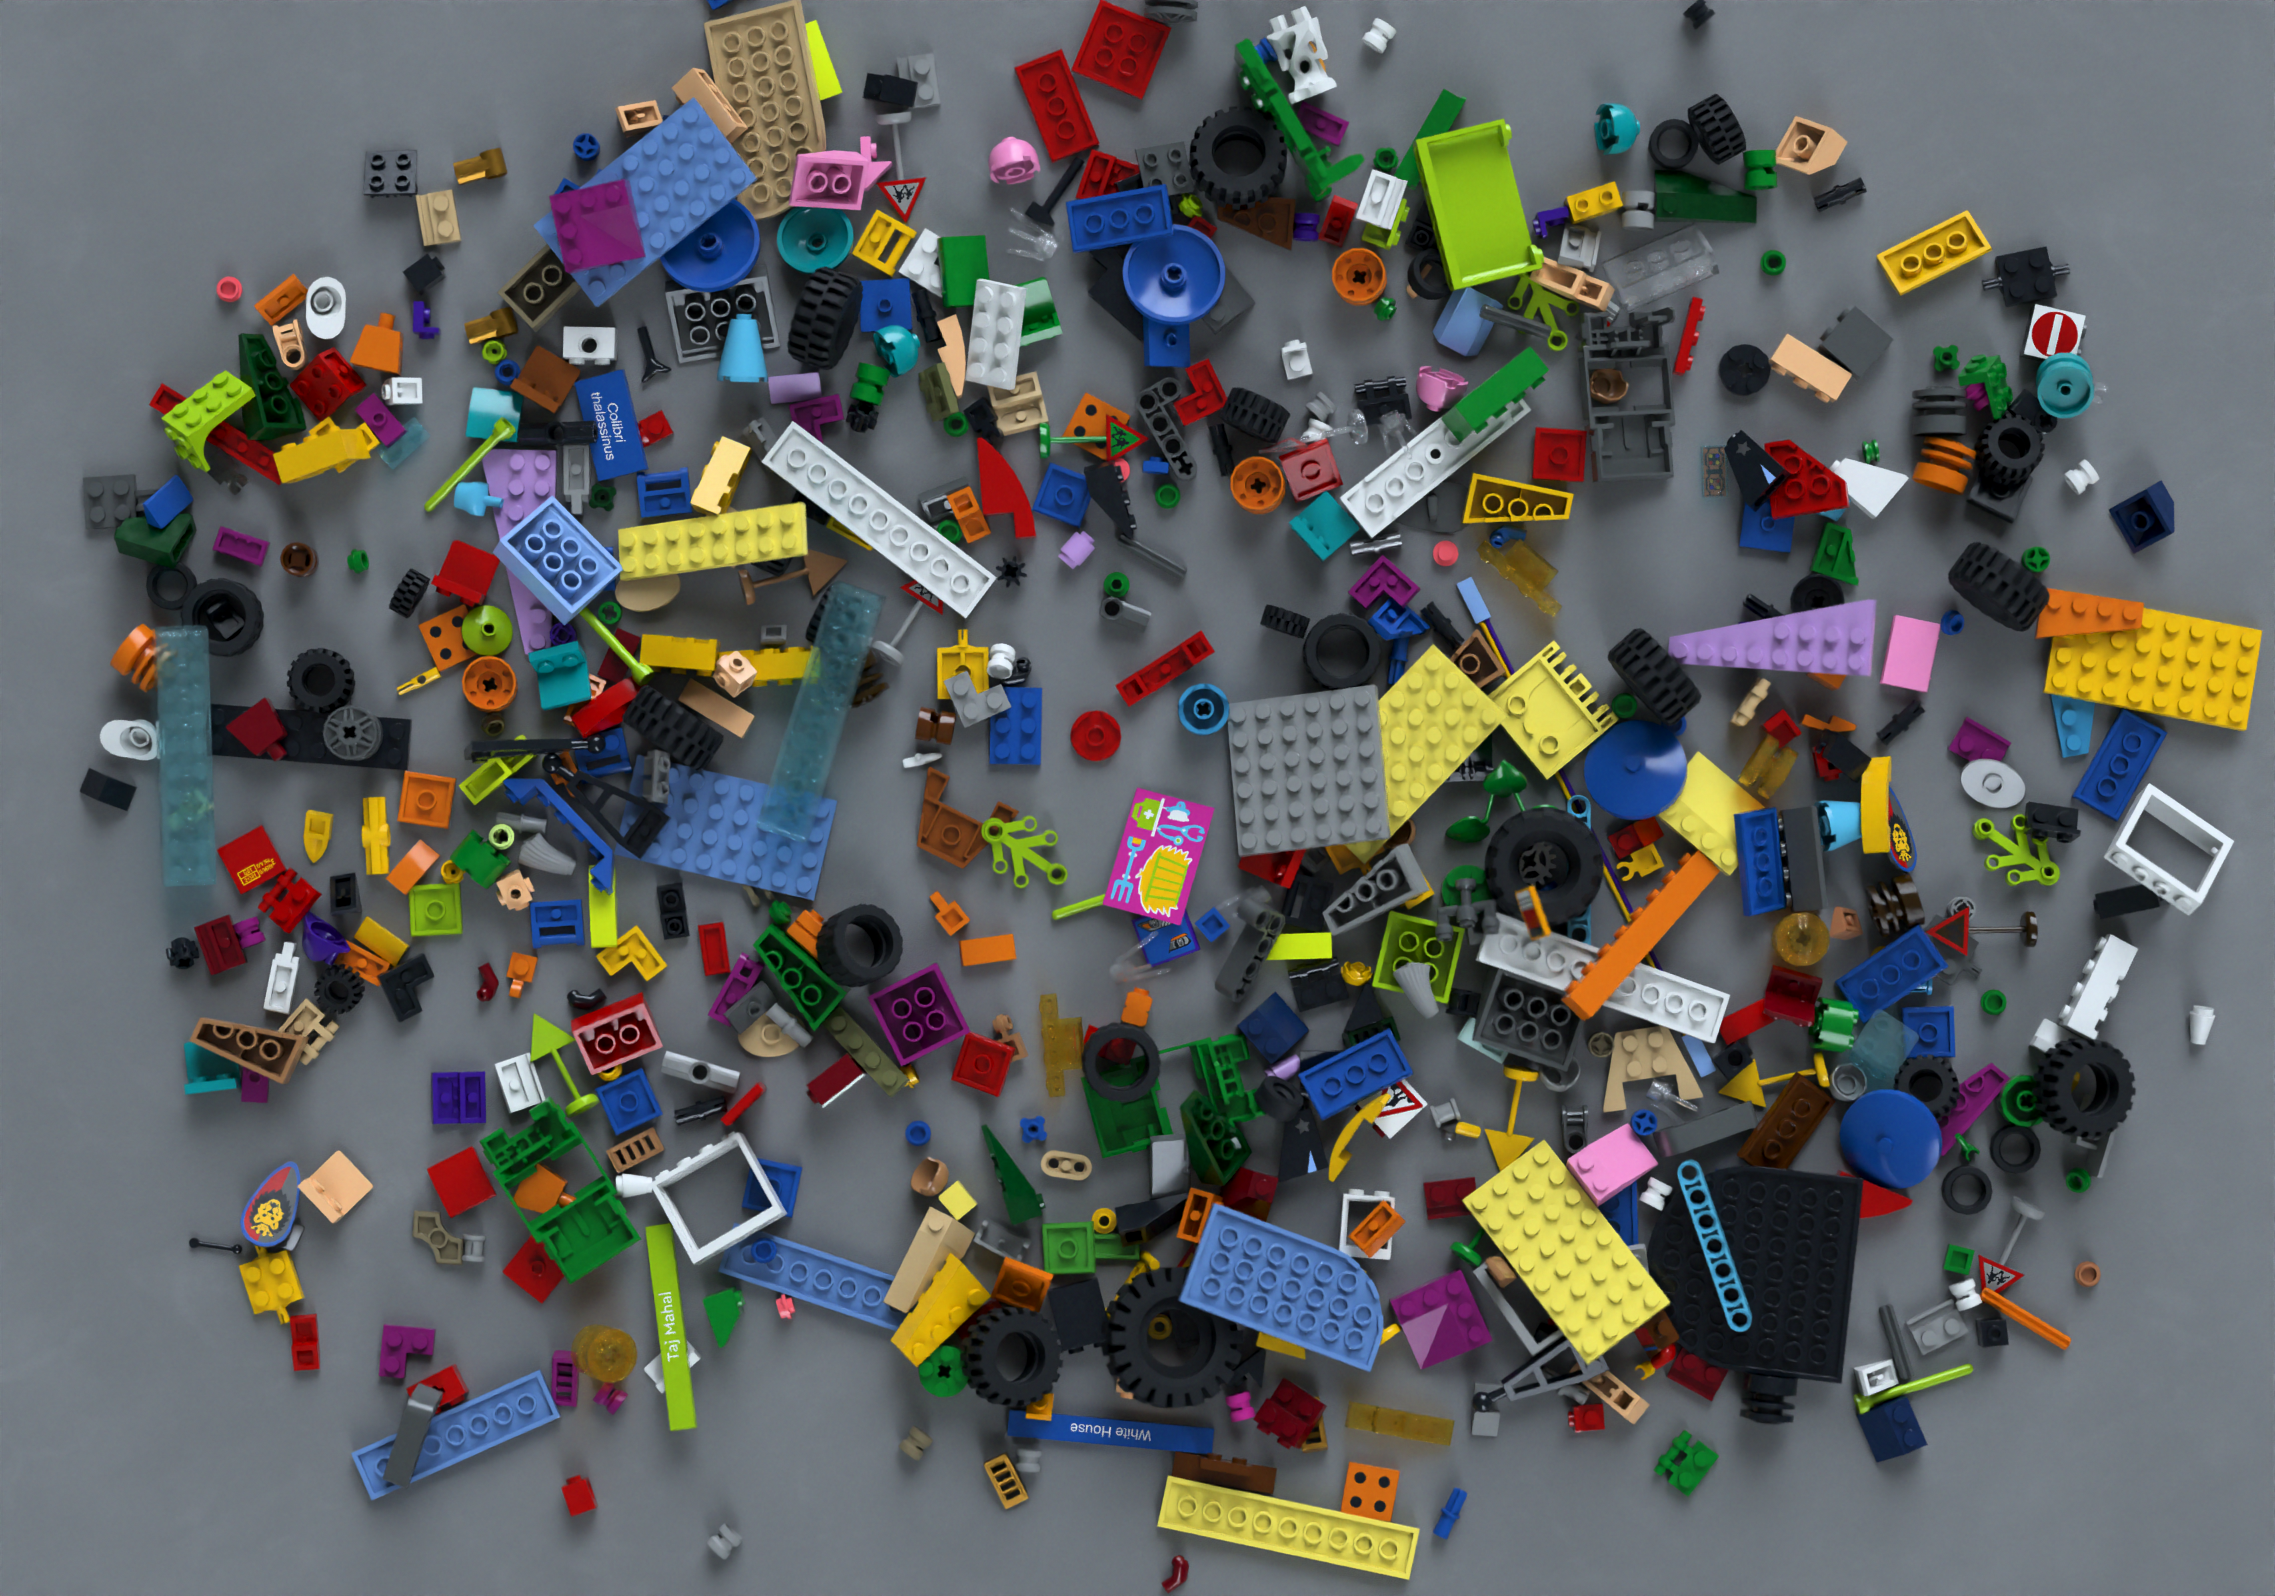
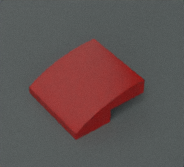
M1092 149L1076 198L1080 200L1117 193L1113 183L1140 173L1139 166Z
M473 1146L427 1168L433 1185L450 1218L497 1196L488 1173L484 1170Z

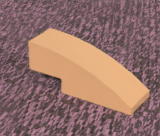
M1545 257L1542 264L1543 268L1532 271L1529 277L1530 280L1601 312L1606 311L1615 291L1607 282L1588 276L1585 272L1570 266L1558 264L1556 261Z
M955 314L937 322L946 346L937 350L942 363L945 362L946 369L950 374V382L957 399L963 397L965 387L966 351L962 331Z
M690 678L678 698V701L741 738L745 737L756 718L753 714Z

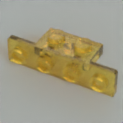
M1519 539L1505 556L1486 540L1476 549L1484 562L1495 566L1504 579L1511 580L1518 586L1519 591L1524 596L1531 597L1537 602L1541 611L1554 617L1562 608L1560 603L1543 590L1559 571L1522 539Z
M1044 994L1040 996L1039 1010L1042 1014L1043 1027L1041 1034L1045 1044L1046 1088L1049 1091V1097L1065 1096L1063 1070L1082 1069L1081 1056L1084 1051L1082 1017L1059 1019L1057 994Z

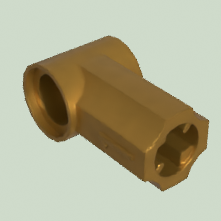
M501 148L490 149L481 152L477 157L453 163L459 185L484 178L487 180L495 179L508 174Z
M511 307L495 310L489 316L464 323L471 345L495 337L498 339L508 337L519 332Z

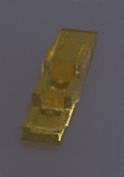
M1349 1401L1345 1427L1450 1446L1455 1420Z

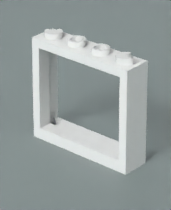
M2149 783L2136 796L2104 858L2189 916L2202 904L2234 841ZM2143 810L2214 857L2196 892L2125 845Z
M733 1131L728 1135L725 1134L721 1137L722 1142L715 1146L709 1144L699 1150L700 1154L693 1159L687 1157L679 1161L677 1168L670 1172L668 1170L660 1172L655 1177L656 1180L650 1183L695 1265H701L787 1214L747 1139L740 1132L735 1133ZM740 1146L772 1207L699 1249L666 1188L735 1147Z

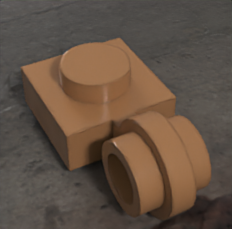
M997 1015L996 1019L992 1021L993 1027L997 1034H1002L1003 1038L996 1041L1016 1048L1011 1062L1027 1057L1028 1053L1020 1032L1012 1035L1009 1033L1013 1029L1009 1015Z

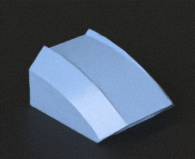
M1471 287L1453 291L1432 332L1440 344L1464 356L1478 355L1495 323L1479 316L1481 308L1486 304L1502 309L1503 305Z

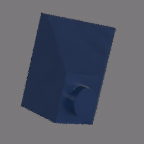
M2162 480L2109 509L2133 554L2174 533V501Z

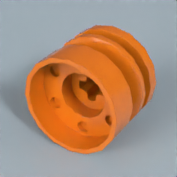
M1352 248L1343 252L1336 259L1332 269V281L1338 295L1345 302L1354 306H1367L1376 302L1383 295L1387 285V273L1381 259L1373 251L1365 248ZM1357 273H1359L1361 276L1366 274V276L1364 277V284H1361L1360 282L1354 283V281L1356 280L1355 275Z
M1925 437L1923 444L1933 450L1921 449L1920 454L1930 461L1929 463H1916L1912 480L1942 492L1963 495L1968 478L1959 473V469L1971 470L1973 465L1963 459L1974 460L1977 453L1965 447L1964 444L1951 439Z
M1250 457L1241 461L1231 475L1230 488L1233 496L1240 507L1249 513L1266 514L1274 511L1282 503L1286 494V483L1280 468L1273 461L1265 457ZM1257 481H1261L1262 485H1266V487L1262 488L1261 493H1257L1256 489H1252V487L1256 486Z
M141 624L120 645L111 660L110 666L123 676L136 670L131 682L136 685L141 682L139 688L144 692H148L168 674L178 656L179 650L173 646L168 648L169 643L166 640L153 646L158 634L145 624Z
M486 656L474 660L466 668L462 678L465 696L472 706L482 712L493 713L506 709L514 701L517 694V678L510 665L501 658ZM492 679L495 680L494 684L497 686V689H491L489 692H486L487 688L484 683H490Z

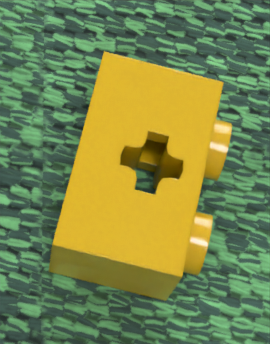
M1615 181L1567 196L1564 200L1565 206L1568 207L1571 224H1577L1620 210L1623 206Z

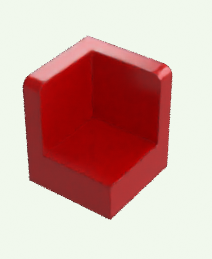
M1784 709L1779 710L1760 725L1778 749L1802 734Z

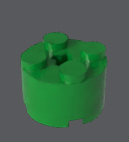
M472 829L452 852L450 859L462 871L465 870L475 882L489 889L512 861L501 852L497 854L499 849L494 848L489 840L483 842L484 838Z
M1461 865L1453 868L1446 874L1441 883V898L1446 906H1461V892L1455 888V881L1458 879L1476 880V888L1471 893L1472 904L1474 902L1492 900L1493 898L1486 882L1485 871L1474 865Z
M1819 997L1816 1000L1820 1002L1819 1007L1815 1006V1021L1813 1026L1809 1027L1808 1035L1813 1036L1814 1041H1809L1810 1047L1843 1053L1846 1049L1851 1050L1854 1043V1035L1851 1033L1853 1024H1856L1858 1020V1009H1853L1851 1002Z
M2020 1074L2010 1077L1997 1095L1996 1104L1998 1111L2009 1123L2030 1127L2043 1122V1119L2040 1117L2042 1111L2037 1110L2034 1103L2037 1101V1097L2033 1096L2032 1087L2036 1085V1081L2033 1080L2034 1076ZM2021 1096H2029L2027 1098L2028 1106L2020 1105Z
M941 1344L919 1365L920 1381L929 1393L940 1398L951 1397L965 1388L969 1376H963L961 1368L965 1367V1363L960 1361V1353H964L961 1348L951 1344ZM940 1365L944 1367L949 1365L951 1367L949 1371L950 1376L939 1374Z

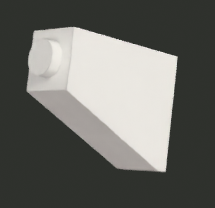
M1848 458L1843 459L1841 462L1836 460L1829 467V470L1847 482L1848 496L1851 501L1872 519L1877 517L1909 479L1904 474Z

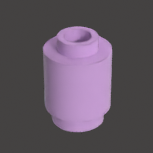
M1084 531L1081 534L1075 532L1060 549L1062 552L1058 557L1070 568L1074 569L1077 565L1080 566L1095 549L1092 545L1094 540Z

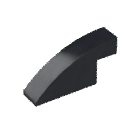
M1113 247L1089 251V256L1099 263L1106 272L1088 291V295L1144 344L1143 315L1131 304L1123 286L1124 260Z

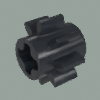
M859 401L857 406L850 405L846 422L850 423L852 430L865 433L868 428L874 430L879 412H875L872 404Z
M1016 556L1013 557L1012 562H1007L1005 558H1002L1004 562L1003 567H996V570L1002 572V575L997 580L1005 579L1007 581V588H1009L1011 582H1015L1017 586H1020L1019 578L1027 577V574L1021 572V569L1026 564L1021 563L1018 565L1016 563ZM1007 566L1019 569L1016 571L1015 578L1012 579L1011 576L1006 577L1004 575L1007 573Z
M184 937L173 940L171 948L166 949L170 966L175 965L178 969L190 968L194 965V959L199 958L195 941L190 942L189 939Z

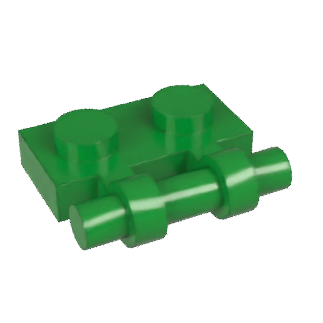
M1684 1429L1679 1437L1675 1436L1672 1440L1673 1445L1667 1453L1659 1457L1657 1460L1659 1463L1654 1468V1471L1660 1476L1663 1475L1667 1468L1673 1473L1667 1481L1688 1497L1719 1455L1699 1440L1691 1448L1686 1443L1692 1435ZM1682 1450L1686 1453V1456L1677 1466L1673 1463V1460Z

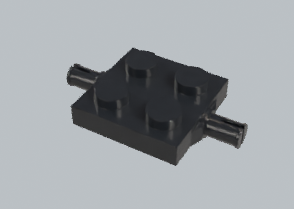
M2047 246L1999 255L1995 257L1998 270L1997 278L1982 280V286L1984 291L1999 288L2003 294L2006 307L2056 298L2055 276L2070 274V268L2068 263L2053 267L2049 260Z

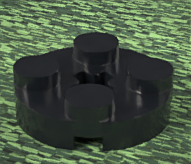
M1749 344L1734 346L1721 358L1718 374L1725 385L1724 387L1729 392L1739 396H1748L1758 392L1768 382L1770 377L1769 359L1756 346ZM1746 363L1748 368L1751 369V374L1747 373L1745 377H1742L1741 371L1737 370V368Z

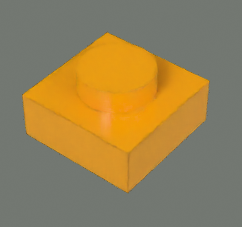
M1042 1394L1041 1400L1030 1402L1026 1409V1419L1051 1421L1054 1394Z

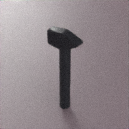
M1076 156L1043 206L1033 201L1026 210L1025 215L1036 223L1054 226L1055 222L1049 214L1084 164V161Z

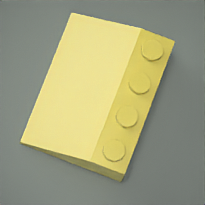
M1697 751L1687 763V779L1682 793L1668 809L1656 815V817L1695 850H1699L1726 876H1730L1739 865L1734 814L1765 807Z

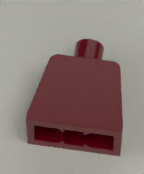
M264 697L226 726L255 756H261L267 751L274 762H277L287 754L279 742L288 734L269 698Z

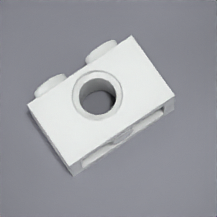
M564 326L563 358L569 360V364L584 365L585 360H594L595 365H610V361H617V329L611 327ZM588 340H594L597 343L595 351L591 353L584 351V344Z

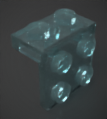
M1877 1009L1854 1041L1852 1049H1846L1845 1052L1850 1055L1849 1059L1859 1066L1864 1064L1871 1069L1870 1074L1881 1081L1884 1078L1889 1080L1894 1078L1918 1041L1919 1035L1882 1009Z

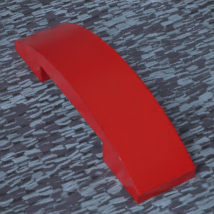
M1201 630L1115 686L1128 707L1180 676L1215 651Z

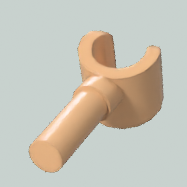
M1429 264L1420 273L1423 280L1432 268ZM1409 284L1406 291L1414 299L1418 295Z

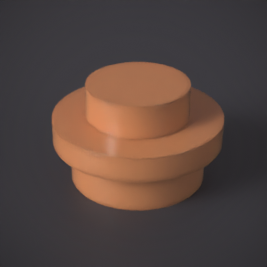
M2084 1261L2076 1267L2074 1276L2081 1286L2092 1287L2099 1282L2101 1272L2095 1263Z

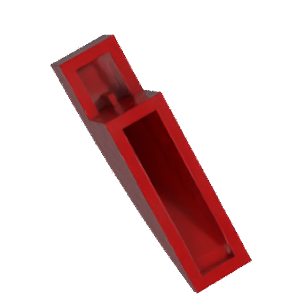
M977 438L983 516L1014 514L1016 539L1037 538L1031 507L1022 484L1002 455L985 439Z
M1838 1170L1836 1174L1842 1176L1855 1177L1840 1170ZM1864 1180L1860 1218H1871L1895 1212L1910 1206L1913 1200Z

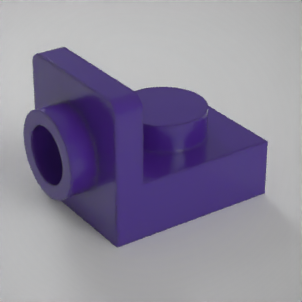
M1564 206L1538 212L1535 215L1536 219L1532 220L1535 235L1540 234L1541 240L1548 237L1546 223H1549L1550 227L1564 224V219L1569 217L1568 207Z
M414 301L413 333L419 335V339H435V335H441V329L438 327H426V323L431 322V309L427 308V304L424 301Z

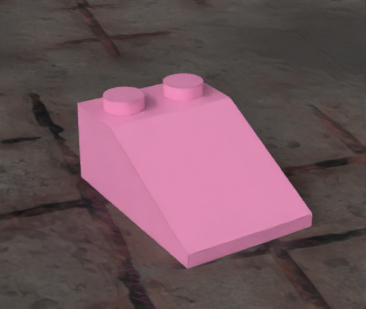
M833 150L797 155L789 205L861 210L869 160L858 152Z
M1627 1123L1569 1158L1566 1168L1596 1207H1599L1659 1163Z

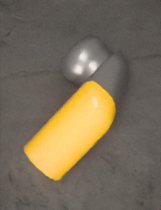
M1465 1122L1446 1124L1442 1128L1444 1130L1442 1139L1453 1142L1456 1134L1478 1139L1481 1128L1480 1126Z

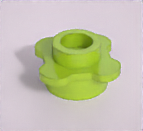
M1182 193L1183 200L1178 204L1181 212L1189 218H1194L1195 215L1201 217L1203 214L1201 211L1203 207L1201 200L1193 194Z

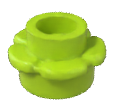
M488 340L482 350L483 358L493 365L498 364L501 360H505L507 356L505 344L500 340ZM494 349L497 350L496 354L492 353Z

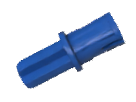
M1410 637L1397 638L1393 641L1391 656H1388L1390 666L1387 683L1390 685H1394L1404 674L1405 662H1408L1406 656Z
M1456 1487L1453 1489L1445 1508H1441L1442 1514L1433 1530L1434 1534L1448 1539L1456 1519L1460 1518L1458 1514L1467 1497V1492Z

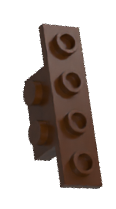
M1176 1451L1171 1476L1273 1494L1277 1468L1247 1463L1248 1459L1232 1457V1460L1222 1459V1455L1207 1452V1456Z

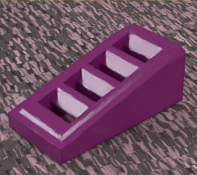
M556 1350L552 1356L551 1395L556 1405L577 1406L581 1355L578 1351ZM559 1371L572 1372V1375L559 1374ZM558 1382H571L572 1386L558 1385ZM558 1391L572 1392L571 1396L558 1395Z

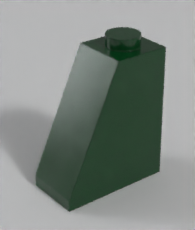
M188 513L178 514L162 529L147 524L146 517L125 518L121 527L116 529L114 540L121 554L174 569L197 529L193 516Z

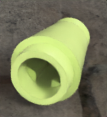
M495 825L489 832V841L496 849H507L514 841V832L508 825ZM506 832L508 840L502 842L500 835Z

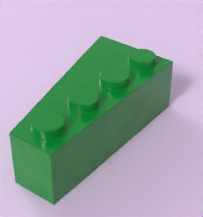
M1528 347L1454 405L1441 420L1457 440L1462 442L1474 431L1478 434L1489 425L1487 421L1493 416L1497 419L1508 410L1505 406L1510 402L1516 404L1527 395L1524 391L1530 386L1534 390L1545 381L1543 376L1549 369L1534 350Z
M774 922L767 927L753 944L769 969L778 978L781 986L793 999L796 1007L808 1020L813 1031L819 1028L851 990L848 986L840 985L835 980H832L822 969L821 963L790 938Z

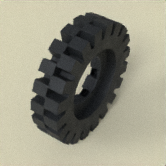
M1183 1267L1151 1269L1150 1272L1140 1273L1131 1278L1132 1282L1130 1284H1124L1116 1292L1119 1296L1118 1299L1110 1301L1106 1313L1110 1314L1109 1320L1102 1322L1101 1334L1107 1335V1342L1101 1343L1103 1356H1109L1111 1362L1106 1364L1111 1376H1117L1120 1379L1117 1384L1124 1392L1134 1394L1132 1398L1143 1404H1151L1153 1407L1185 1408L1186 1406H1196L1204 1403L1205 1398H1213L1222 1391L1219 1387L1221 1384L1229 1383L1235 1374L1231 1367L1232 1365H1239L1242 1352L1237 1351V1343H1243V1330H1237L1236 1322L1178 1301L1189 1269H1183ZM1169 1309H1177L1187 1313L1196 1323L1199 1332V1344L1195 1354L1189 1361L1178 1366H1167L1160 1363L1153 1357L1147 1344V1331L1151 1321L1156 1315Z

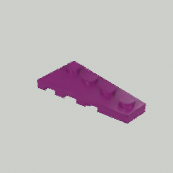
M1992 1062L1959 1085L1960 1097L1957 1099L1956 1108H1952L1951 1114L1948 1117L1945 1115L1941 1117V1121L1937 1122L1942 1136V1157L1957 1142L1955 1134L1960 1133L1962 1136L1997 1097L2003 1085L2010 1079Z

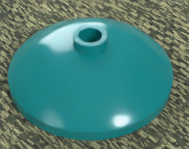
M797 206L784 217L777 233V245L783 260L794 270L809 275L815 273L817 268L828 267L836 269L849 256L854 242L853 228L849 218L841 209ZM816 242H822L820 247H814Z

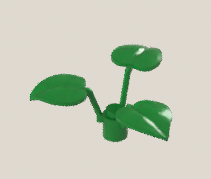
M1503 760L1483 782L1484 789L1490 793L1484 819L1481 820L1477 816L1462 818L1446 830L1445 835L1453 840L1464 843H1475L1485 839L1490 834V827L1485 824L1489 821L1495 795L1500 798H1507L1514 794L1521 812L1525 811L1526 809L1518 794L1527 786L1525 777L1515 767ZM1544 804V805H1538V806L1533 807V808H1539V807L1556 808V807H1554V806L1545 805V804Z

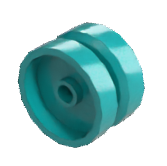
M2057 353L2049 356L2040 364L2036 372L2037 398L2041 407L2048 414L2058 418H2072L2082 414L2089 408L2094 398V383L2090 367L2082 357L2073 353Z

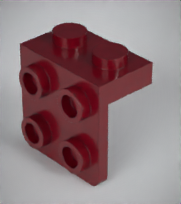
M1773 965L1764 990L1763 1012L1775 1020L1784 1019L1800 1027H1812L1815 1021V1003L1822 985V978Z

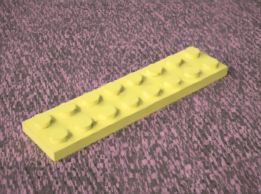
M799 502L618 529L619 563L623 569L620 573V580L630 581L807 555L805 504Z

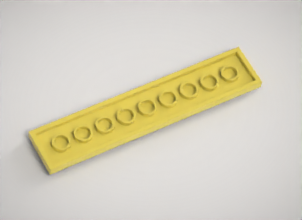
M1171 1475L1167 1476L1157 1526L1407 1580L1410 1578L1420 1530L1416 1527L1366 1518Z

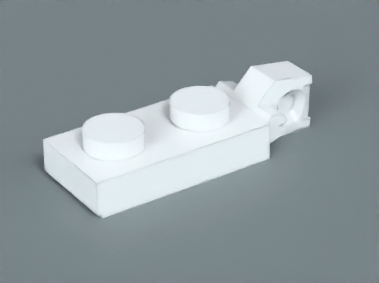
M286 941L284 942L282 954L276 953L275 959L272 962L263 1010L290 1014L300 965V957H295L297 943Z

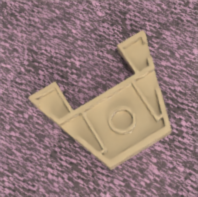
M1655 1026L1615 1033V1047L1612 1052L1603 1107L1604 1113L1627 1109L1623 1082L1675 1074L1680 1101L1703 1097L1668 1028Z

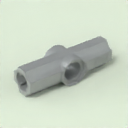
M666 1051L660 1071L696 1084L706 1085L735 1094L741 1072L670 1051ZM698 1065H703L707 1069V1076L703 1080L696 1078L694 1075V1069Z

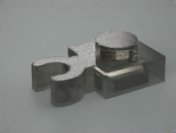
M221 448L207 461L210 467L207 473L219 485L225 481L228 490L232 494L236 495L242 490L236 482L242 487L249 482L246 476L235 471L239 466Z

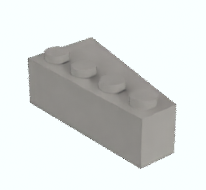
M1409 845L1396 846L1370 872L1361 877L1351 889L1341 895L1322 912L1333 936L1346 933L1430 890Z

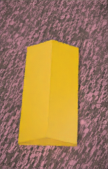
M1966 210L1876 255L1888 282L1901 296L1992 251V248L1969 211Z

